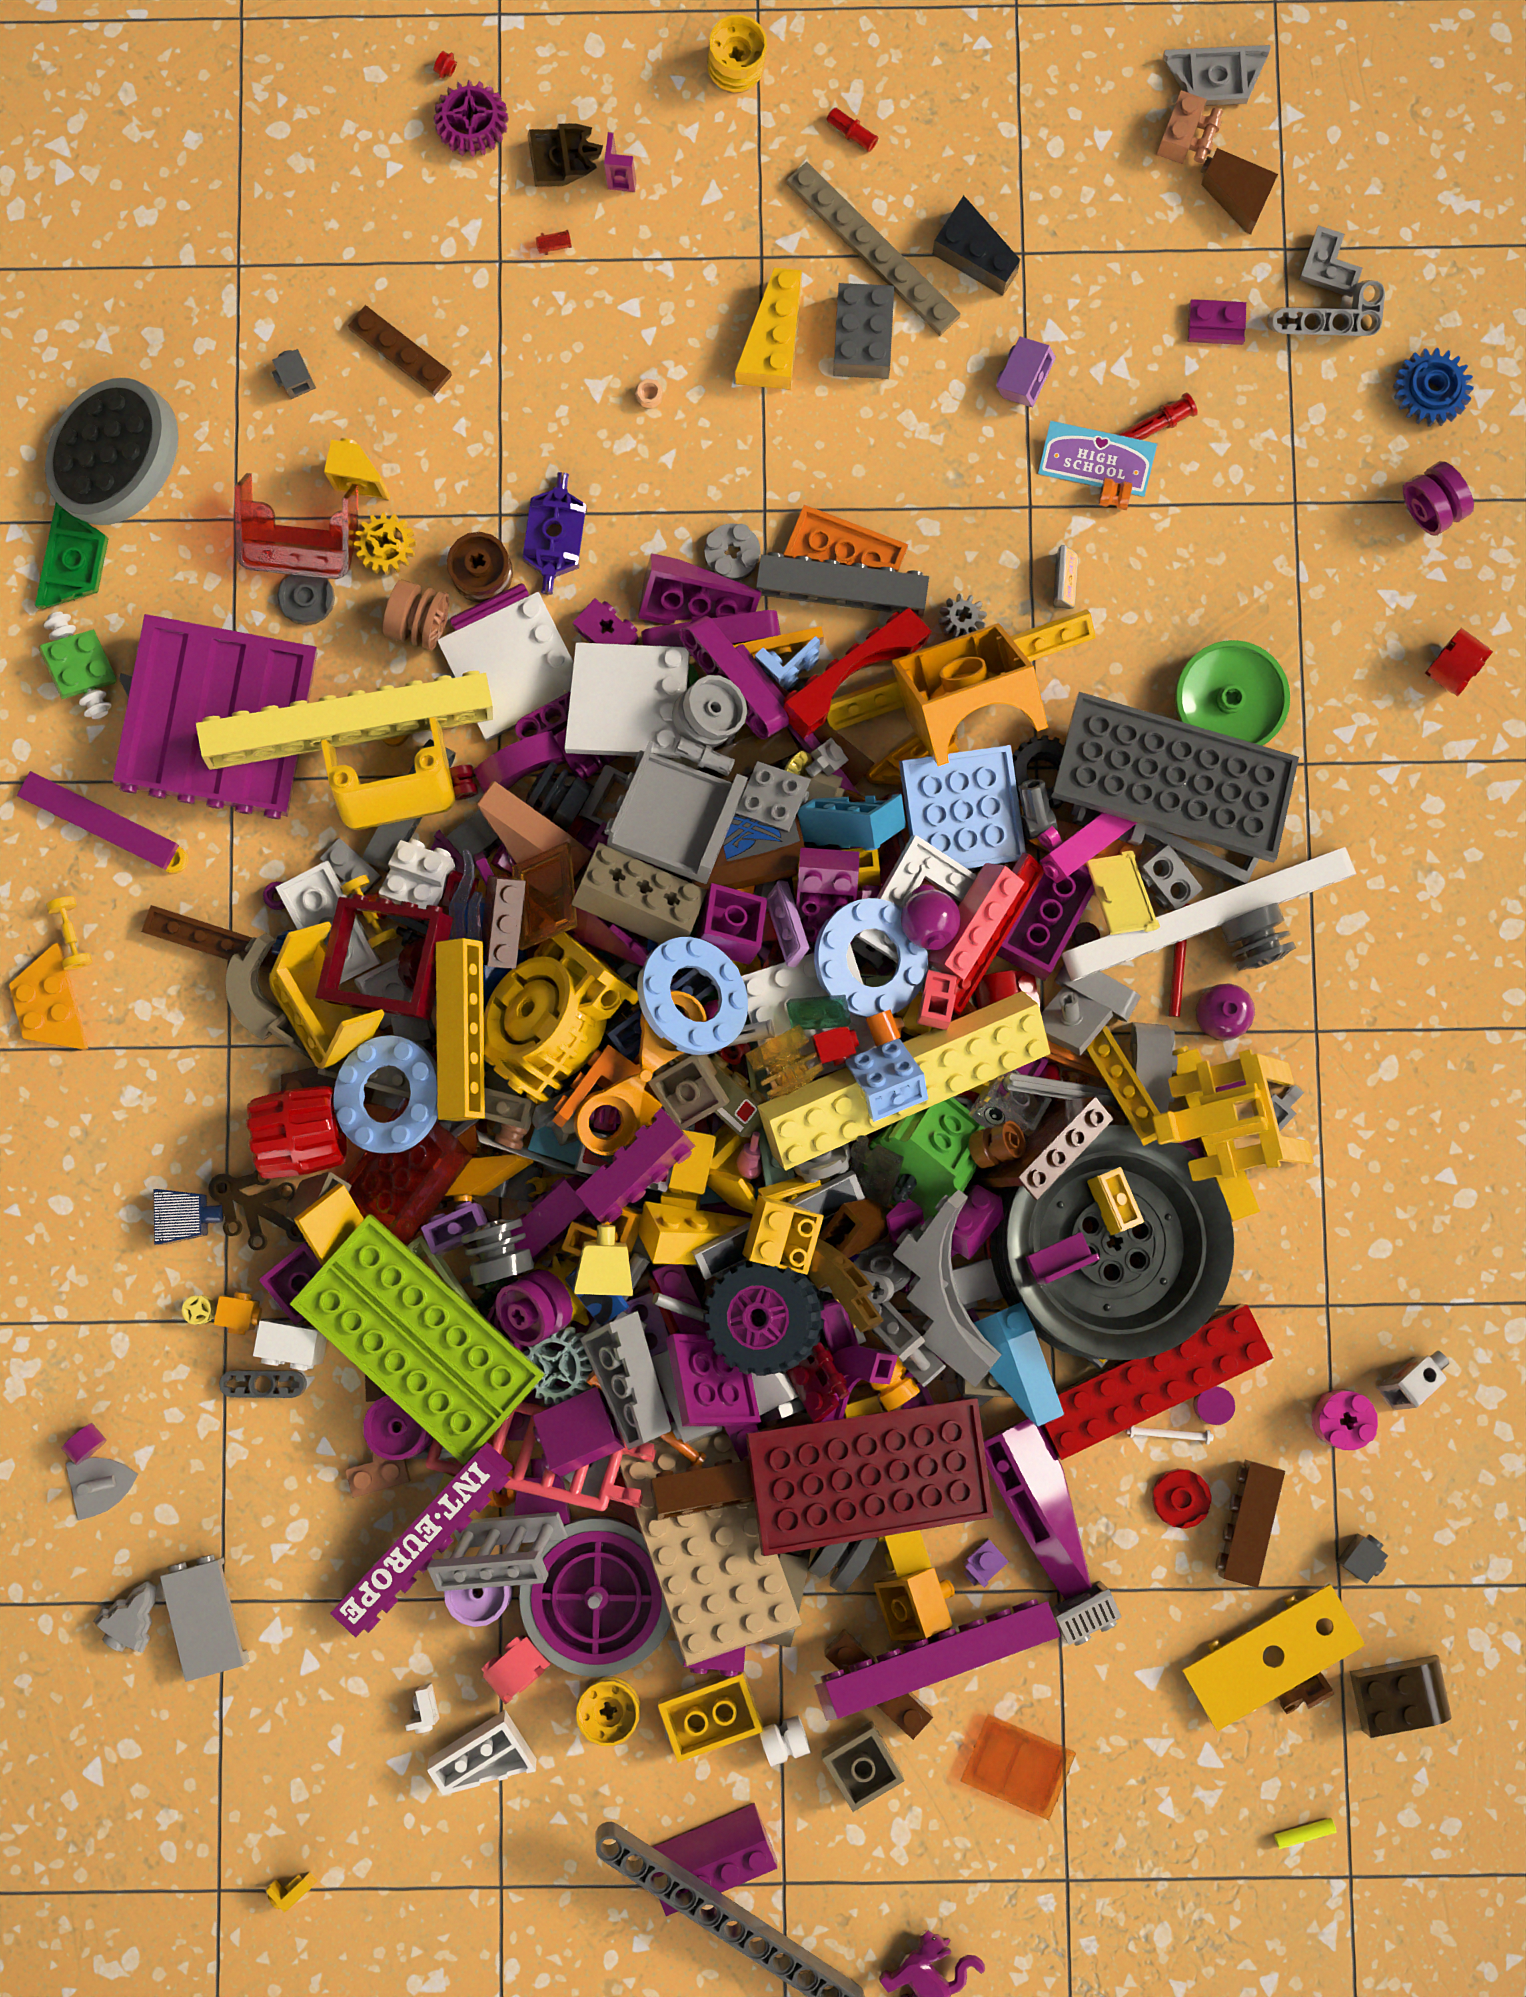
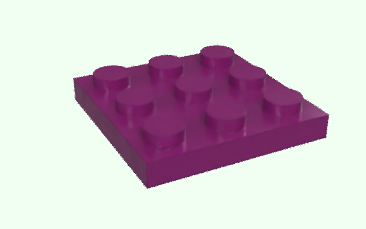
M672 1334L666 1338L682 1427L754 1426L761 1422L752 1374L739 1372L738 1367H730L724 1363L725 1357L722 1354L717 1356L712 1349L715 1346L713 1339L708 1340L706 1335Z

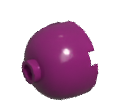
M1230 983L1217 984L1207 989L1200 997L1195 1009L1196 1020L1201 1030L1220 1041L1234 1040L1245 1034L1251 1027L1255 1016L1254 1002L1249 993L1240 986Z

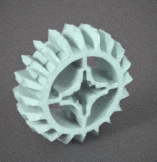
M564 1328L550 1335L544 1341L531 1347L528 1346L530 1350L523 1352L525 1356L546 1374L533 1388L537 1390L535 1398L540 1399L544 1397L545 1404L555 1403L557 1405L594 1388L593 1385L591 1386L586 1382L593 1368L580 1338L585 1336V1333L580 1332L576 1334L575 1328ZM555 1342L564 1345L565 1348L564 1350L557 1351L550 1349L549 1346ZM562 1380L564 1382L568 1381L572 1385L566 1389L555 1385V1383Z

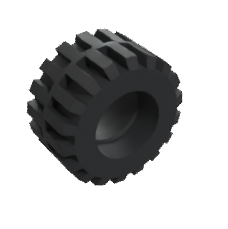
M1042 735L1041 739H1037L1035 736L1030 738L1027 743L1024 741L1014 751L1012 759L1017 794L1020 801L1021 797L1018 786L1022 785L1024 781L1029 780L1027 767L1031 762L1045 760L1053 764L1058 771L1064 745L1059 743V738L1054 737L1053 740H1050L1048 735ZM1053 787L1046 788L1050 808L1057 809L1064 802L1066 803V801L1051 797Z

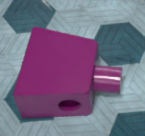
M542 1457L531 1459V1475L524 1476V1480L541 1483L545 1471ZM556 1474L552 1487L566 1490L563 1476L560 1477ZM517 1491L514 1516L558 1512L563 1524H569L572 1521L569 1503Z

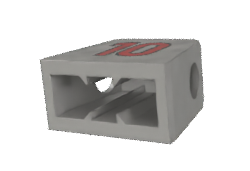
M1436 1351L1430 1357L1427 1355L1412 1358L1381 1382L1377 1389L1394 1410L1417 1408L1446 1381V1376L1442 1370L1449 1365V1360L1440 1351Z

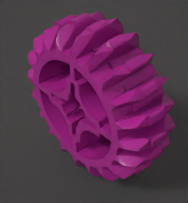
M468 80L467 86L462 87L457 82V89L453 90L448 87V96L440 95L439 100L441 104H435L436 114L434 115V122L436 124V132L441 136L440 138L444 145L448 144L452 152L458 149L462 157L466 151H470V155L474 158L476 151L479 150L485 156V148L489 147L495 150L494 141L502 143V133H507L506 123H508L509 117L508 113H506V104L502 101L501 95L498 92L494 93L490 85L484 88L483 83L479 81L476 86H473L472 82ZM475 103L484 105L485 107H478L475 105ZM471 112H473V117H472V119H471V126H470L469 122H470V118H471ZM452 127H457V130H464L467 134L460 133Z

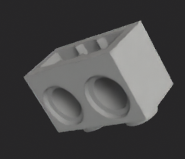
M1169 844L1158 845L1137 863L1143 884L1146 887L1150 886L1156 894L1154 896L1155 901L1164 910L1175 911L1180 909L1203 890ZM1156 861H1160L1163 867L1162 872L1158 876L1153 871ZM1174 883H1177L1180 891L1178 896L1173 898L1170 889Z

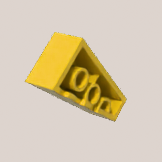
M774 267L735 371L736 385L791 390L802 270Z
M644 1201L638 1234L653 1263L697 1265L692 1253L693 1250L750 1222L752 1218L702 1210L694 1211L683 1207Z

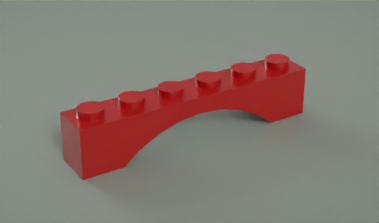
M907 608L901 614L895 612L887 620L884 627L881 629L878 627L874 628L867 635L866 641L862 644L855 643L845 653V657L841 660L836 658L831 661L825 668L824 673L820 676L817 674L813 675L804 684L805 687L799 692L794 690L784 699L783 702L785 704L783 708L787 712L789 724L805 739L825 723L830 711L833 694L851 674L873 663L895 660L917 652L926 645L932 631L910 608Z

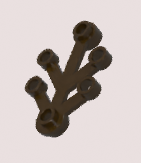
M257 1169L253 1174L236 1179L229 1174H218L211 1179L208 1187L209 1194L215 1201L221 1202L225 1218L223 1231L226 1235L237 1236L243 1229L242 1223L236 1218L233 1203L235 1201L243 1206L250 1232L248 1245L251 1249L263 1250L267 1246V1238L262 1233L258 1215L286 1230L287 1237L291 1241H306L302 1233L299 1236L293 1234V1228L297 1225L296 1223L264 1205L279 1199H292L297 1190L294 1184L284 1182L278 1188L249 1196L240 1191V1189L255 1184L265 1186L272 1179L260 1182ZM224 1182L227 1185V1191L221 1194L218 1186ZM285 1186H290L292 1193L286 1197L283 1195L282 1190ZM231 1222L237 1224V1230L234 1233H231L228 1229ZM257 1236L262 1238V1245L260 1247H255L253 1244V1240Z

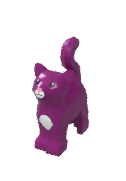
M925 1930L920 1935L918 1948L905 1955L895 1971L885 1970L882 1972L879 1980L888 1993L909 1984L914 1993L911 1995L903 1994L901 1997H950L960 1992L966 1985L967 1969L969 1967L975 1968L976 1971L982 1974L985 1971V1964L976 1955H966L960 1958L955 1966V1979L948 1982L931 1963L950 1955L951 1950L947 1946L951 1940L949 1938L943 1939L939 1934H933L929 1930Z

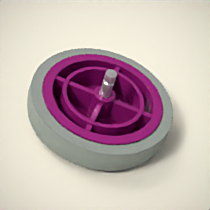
M589 1516L572 1520L569 1524H563L568 1535L567 1538L564 1540L548 1541L541 1555L549 1574L545 1583L520 1585V1611L524 1627L540 1653L563 1670L589 1677H605L625 1672L644 1661L656 1650L671 1625V1619L641 1529L630 1522L607 1516Z

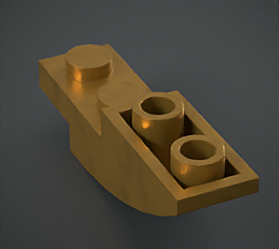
M817 1238L807 1274L808 1279L818 1289L830 1287L833 1297L843 1306L849 1315L850 1322L858 1328L860 1333L876 1328L884 1320L867 1297L875 1288L857 1266L843 1253L827 1242Z

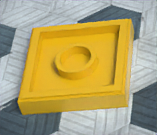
M337 1184L294 1218V1221L322 1266L325 1265L364 1220L343 1184Z

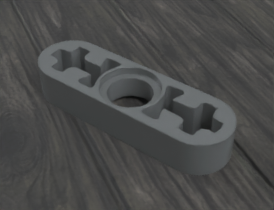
M233 1370L226 1372L219 1382L220 1390L225 1396L239 1398H294L300 1396L307 1386L305 1376L298 1371ZM233 1375L236 1376V1381H248L247 1375H251L248 1386L237 1387L235 1392H233L231 1386H227V1381L232 1380ZM261 1375L267 1376L271 1381V1387L265 1393L258 1391L255 1385L257 1378ZM276 1375H280L279 1381H277ZM291 1376H294V1381L299 1382V1387L294 1388L293 1393L290 1387H278L279 1393L275 1392L278 1382L289 1381Z

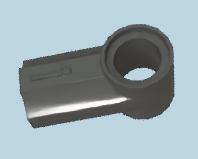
M1042 779L1024 781L1022 785L1018 786L1024 815L1021 816V822L1027 839L1032 840L1038 838L1040 834L1051 826L1056 830L1058 827L1055 815L1049 807L1045 782Z

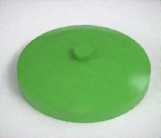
M1239 640L1221 641L1203 648L1184 666L1175 688V708L1180 722L1261 746L1268 743L1280 731L1290 707L1288 680L1277 660L1261 647Z

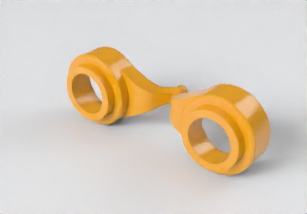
M670 990L674 1004L679 1005L685 1011L688 1019L695 1022L707 1021L704 1008L696 998L682 991ZM643 1012L640 1019L642 1030L639 1050L640 1073L625 1077L604 1090L589 1094L582 1100L575 1111L574 1129L578 1139L589 1150L599 1155H614L621 1146L634 1143L635 1133L640 1129V1110L645 1084L652 1079V1074L656 1069L685 1053L677 1050V1046L665 1037L660 1038L646 1021ZM601 1105L616 1107L621 1116V1124L618 1130L607 1138L594 1136L589 1128L591 1113Z

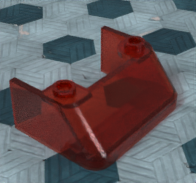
M246 473L234 487L236 556L242 567L253 571L340 579L347 574L351 566L354 542L356 541L355 533L358 530V485L352 484L342 498V510L337 511L331 517L329 530L275 525V513L272 507L265 502L253 501L252 473Z

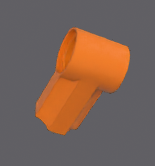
M891 1010L866 1018L876 1047L901 1038V1030L905 1027L902 1017L892 1014Z

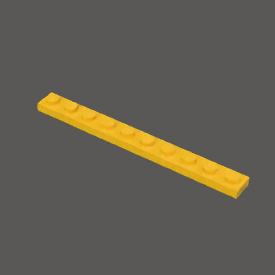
M1087 609L1010 636L1029 661L1096 638L1091 613ZM896 677L832 699L830 711L826 718L827 724L836 731L903 707Z

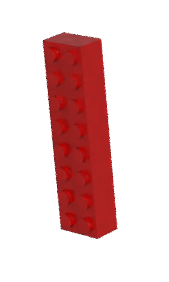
M1239 1304L1208 1319L1194 1335L1168 1351L1142 1359L1122 1360L1056 1392L1064 1415L1042 1426L1059 1459L1063 1460L1253 1369L1274 1357L1248 1304Z

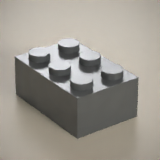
M838 284L833 376L889 379L894 286Z

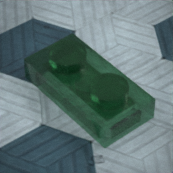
M846 994L789 999L786 1003L792 1031L848 1027L851 1023Z

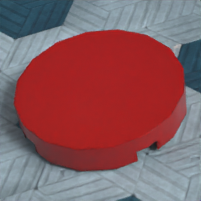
M1177 1468L1167 1471L1157 1480L1152 1492V1503L1155 1512L1163 1522L1173 1527L1187 1529L1197 1526L1209 1513L1212 1495L1209 1485L1200 1475L1191 1470Z

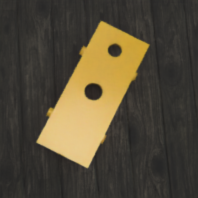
M1331 1584L1326 1585L1299 1602L1294 1595L1284 1600L1287 1609L1221 1646L1218 1639L1208 1644L1211 1653L1181 1669L1217 1732L1366 1646ZM1321 1618H1328L1332 1623L1331 1632L1326 1635H1321L1316 1630V1623ZM1271 1645L1280 1647L1283 1652L1282 1662L1275 1667L1267 1666L1262 1658L1264 1650Z

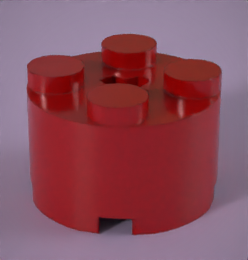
M1461 627L1440 652L1436 661L1432 662L1425 674L1458 697L1466 688L1471 678L1475 677L1482 669L1493 651Z

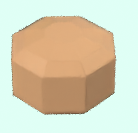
M646 378L637 384L636 399L642 407L652 409L661 403L663 389L657 380Z

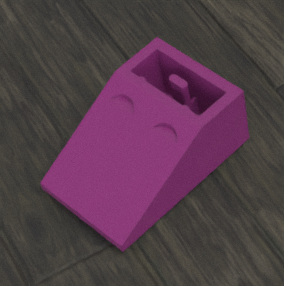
M800 848L796 908L807 941L816 942L819 931L825 921L839 910L841 906L856 901L859 852Z

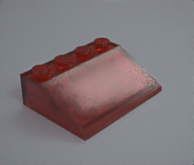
M403 1098L387 1122L396 1120L404 1113L409 1104V1098ZM436 1121L429 1133L410 1149L398 1153H376L366 1150L345 1179V1182L352 1185L349 1194L362 1217L365 1219L369 1214H372L408 1247L473 1156L454 1135Z

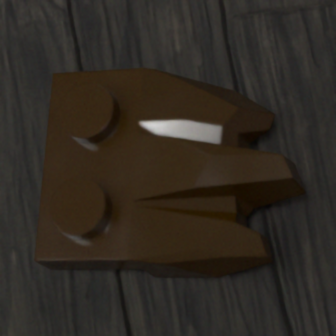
M568 123L558 124L556 129H529L527 136L535 187L565 186L586 176L597 168L592 160L599 158L603 145L586 140L591 135L592 127Z

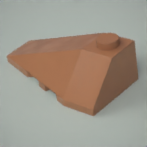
M495 781L491 783L476 804L494 833L501 839L509 856L513 858L521 870L520 873L525 881L547 898H550L569 882L591 855V852L571 835Z

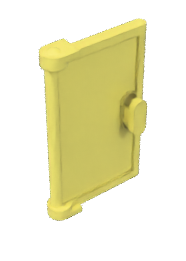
M1125 851L1121 855L1092 859L1086 862L1110 935L1139 930L1149 932L1160 928L1159 921L1155 918L1137 867L1134 851Z

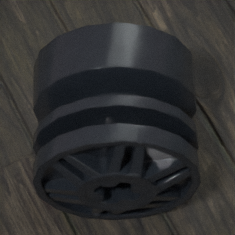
M551 761L549 766L534 781L526 796V804L533 809L535 806L539 807V813L543 816L546 813L551 814L550 821L567 832L575 817L578 816L594 786L579 777L570 786L566 785L565 780L568 770L564 769L558 779H556L553 775L558 765Z

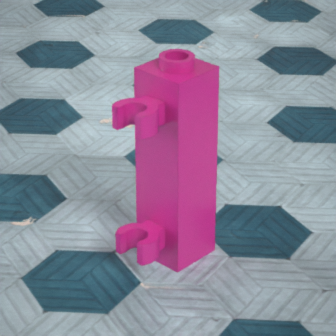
M1098 811L1100 813L1098 817L1065 842H1062L1058 831L1051 826L1038 836L1041 844L1050 851L1048 855L1040 860L1045 874L1053 879L1056 884L1136 825L1137 822Z

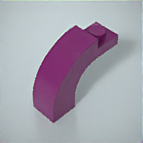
M552 731L540 733L515 742L480 763L474 769L483 793H485L493 781L509 790L523 777L540 769L547 768L551 761L557 765L566 764L567 761L555 741Z
M860 1346L846 1347L832 1355L834 1358L833 1364L838 1373H842L847 1383L845 1385L850 1393L855 1384L861 1379L871 1383L890 1384L898 1357L896 1354L883 1349ZM823 1371L822 1373L825 1379L828 1380L825 1372ZM835 1393L834 1395L840 1405L822 1421L843 1418L849 1395L839 1399Z

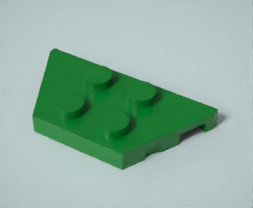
M57 502L55 503L35 606L38 609H46L98 593L109 540L102 532L89 525L86 521L74 517Z

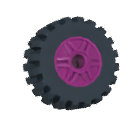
M745 1260L737 1263L735 1267L728 1268L722 1273L723 1277L721 1279L715 1280L711 1286L714 1290L712 1295H707L705 1305L709 1306L707 1313H703V1322L709 1323L710 1330L705 1331L707 1339H713L715 1346L712 1349L717 1356L722 1354L725 1357L724 1363L730 1367H738L739 1372L745 1374L755 1373L756 1376H766L791 1369L799 1365L800 1361L806 1359L812 1353V1347L817 1345L821 1338L818 1333L820 1329L824 1328L825 1319L821 1318V1311L824 1310L823 1301L819 1302L816 1295L820 1292L816 1285H811L808 1281L807 1274L795 1272L789 1267L782 1269L778 1268V1266ZM762 1310L766 1314V1322L762 1319Z

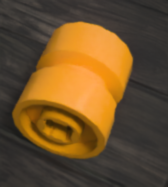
M897 1357L890 1384L869 1382L873 1390H880L879 1399L888 1412L904 1404L920 1392L912 1377L904 1375L906 1368L899 1357Z

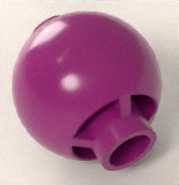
M922 885L913 890L912 897L904 905L901 914V926L906 937L916 946L924 949L939 950L956 936L960 927V912L950 896L935 890L931 885Z

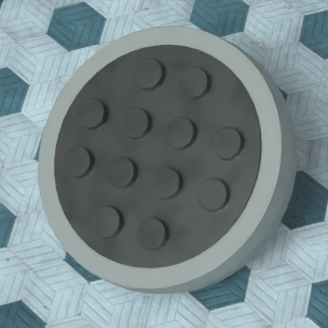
M130 378L105 380L83 392L63 413L48 445L45 474L48 488L55 501L74 517L95 525L115 524L141 511L160 491L174 464L178 447V426L172 408L155 390Z

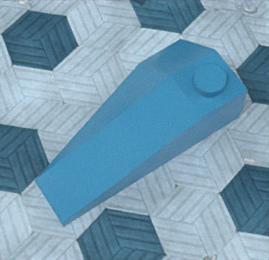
M1020 1302L975 1322L974 1325L983 1337L1001 1354L989 1372L993 1375V1379L998 1384H1001L1009 1393L1013 1401L1033 1424L1038 1427L1063 1416L1064 1412L1038 1338L1023 1303Z

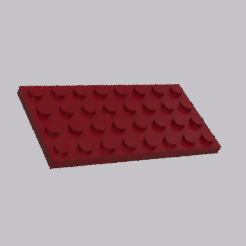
M978 1398L961 1399L891 1410L889 1412L884 1411L746 1433L762 1556L994 1518Z

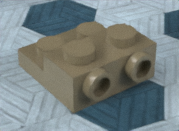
M683 1053L677 1056L679 1061L671 1065L667 1062L654 1071L655 1075L648 1081V1084L668 1115L682 1130L730 1102L714 1075L718 1072L706 1054L693 1055Z

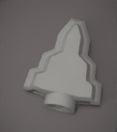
M150 1581L143 1583L133 1589L127 1599L116 1600L110 1609L103 1608L93 1621L106 1633L102 1640L107 1646L123 1652L125 1647L140 1653L144 1652L150 1640L147 1632L152 1624L149 1612L156 1601L157 1586Z

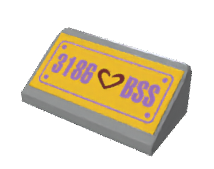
M1061 545L1056 553L1053 606L1054 608L1073 609L1075 607L1078 556L1066 545Z

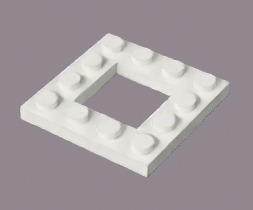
M913 835L877 899L890 901L903 908L912 897L913 890L919 887L925 878L962 902L977 875L917 835ZM865 929L855 935L898 963L897 948L883 931ZM928 963L927 971L932 970L940 972L930 963Z

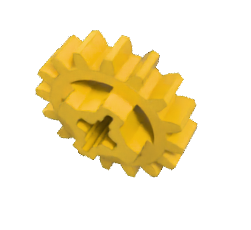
M382 512L381 519L378 520L374 515H371L370 524L364 521L361 523L364 531H356L355 533L360 541L354 542L355 548L359 550L356 555L359 560L364 559L363 565L365 568L372 566L375 574H378L380 569H383L385 574L389 575L391 568H394L399 573L400 564L410 565L406 559L407 556H415L414 551L410 548L417 546L415 539L411 538L414 532L412 528H407L408 524L405 519L398 523L396 514L387 519L385 512ZM397 531L402 534L403 543L396 539L398 536ZM367 545L374 548L373 557L369 554Z

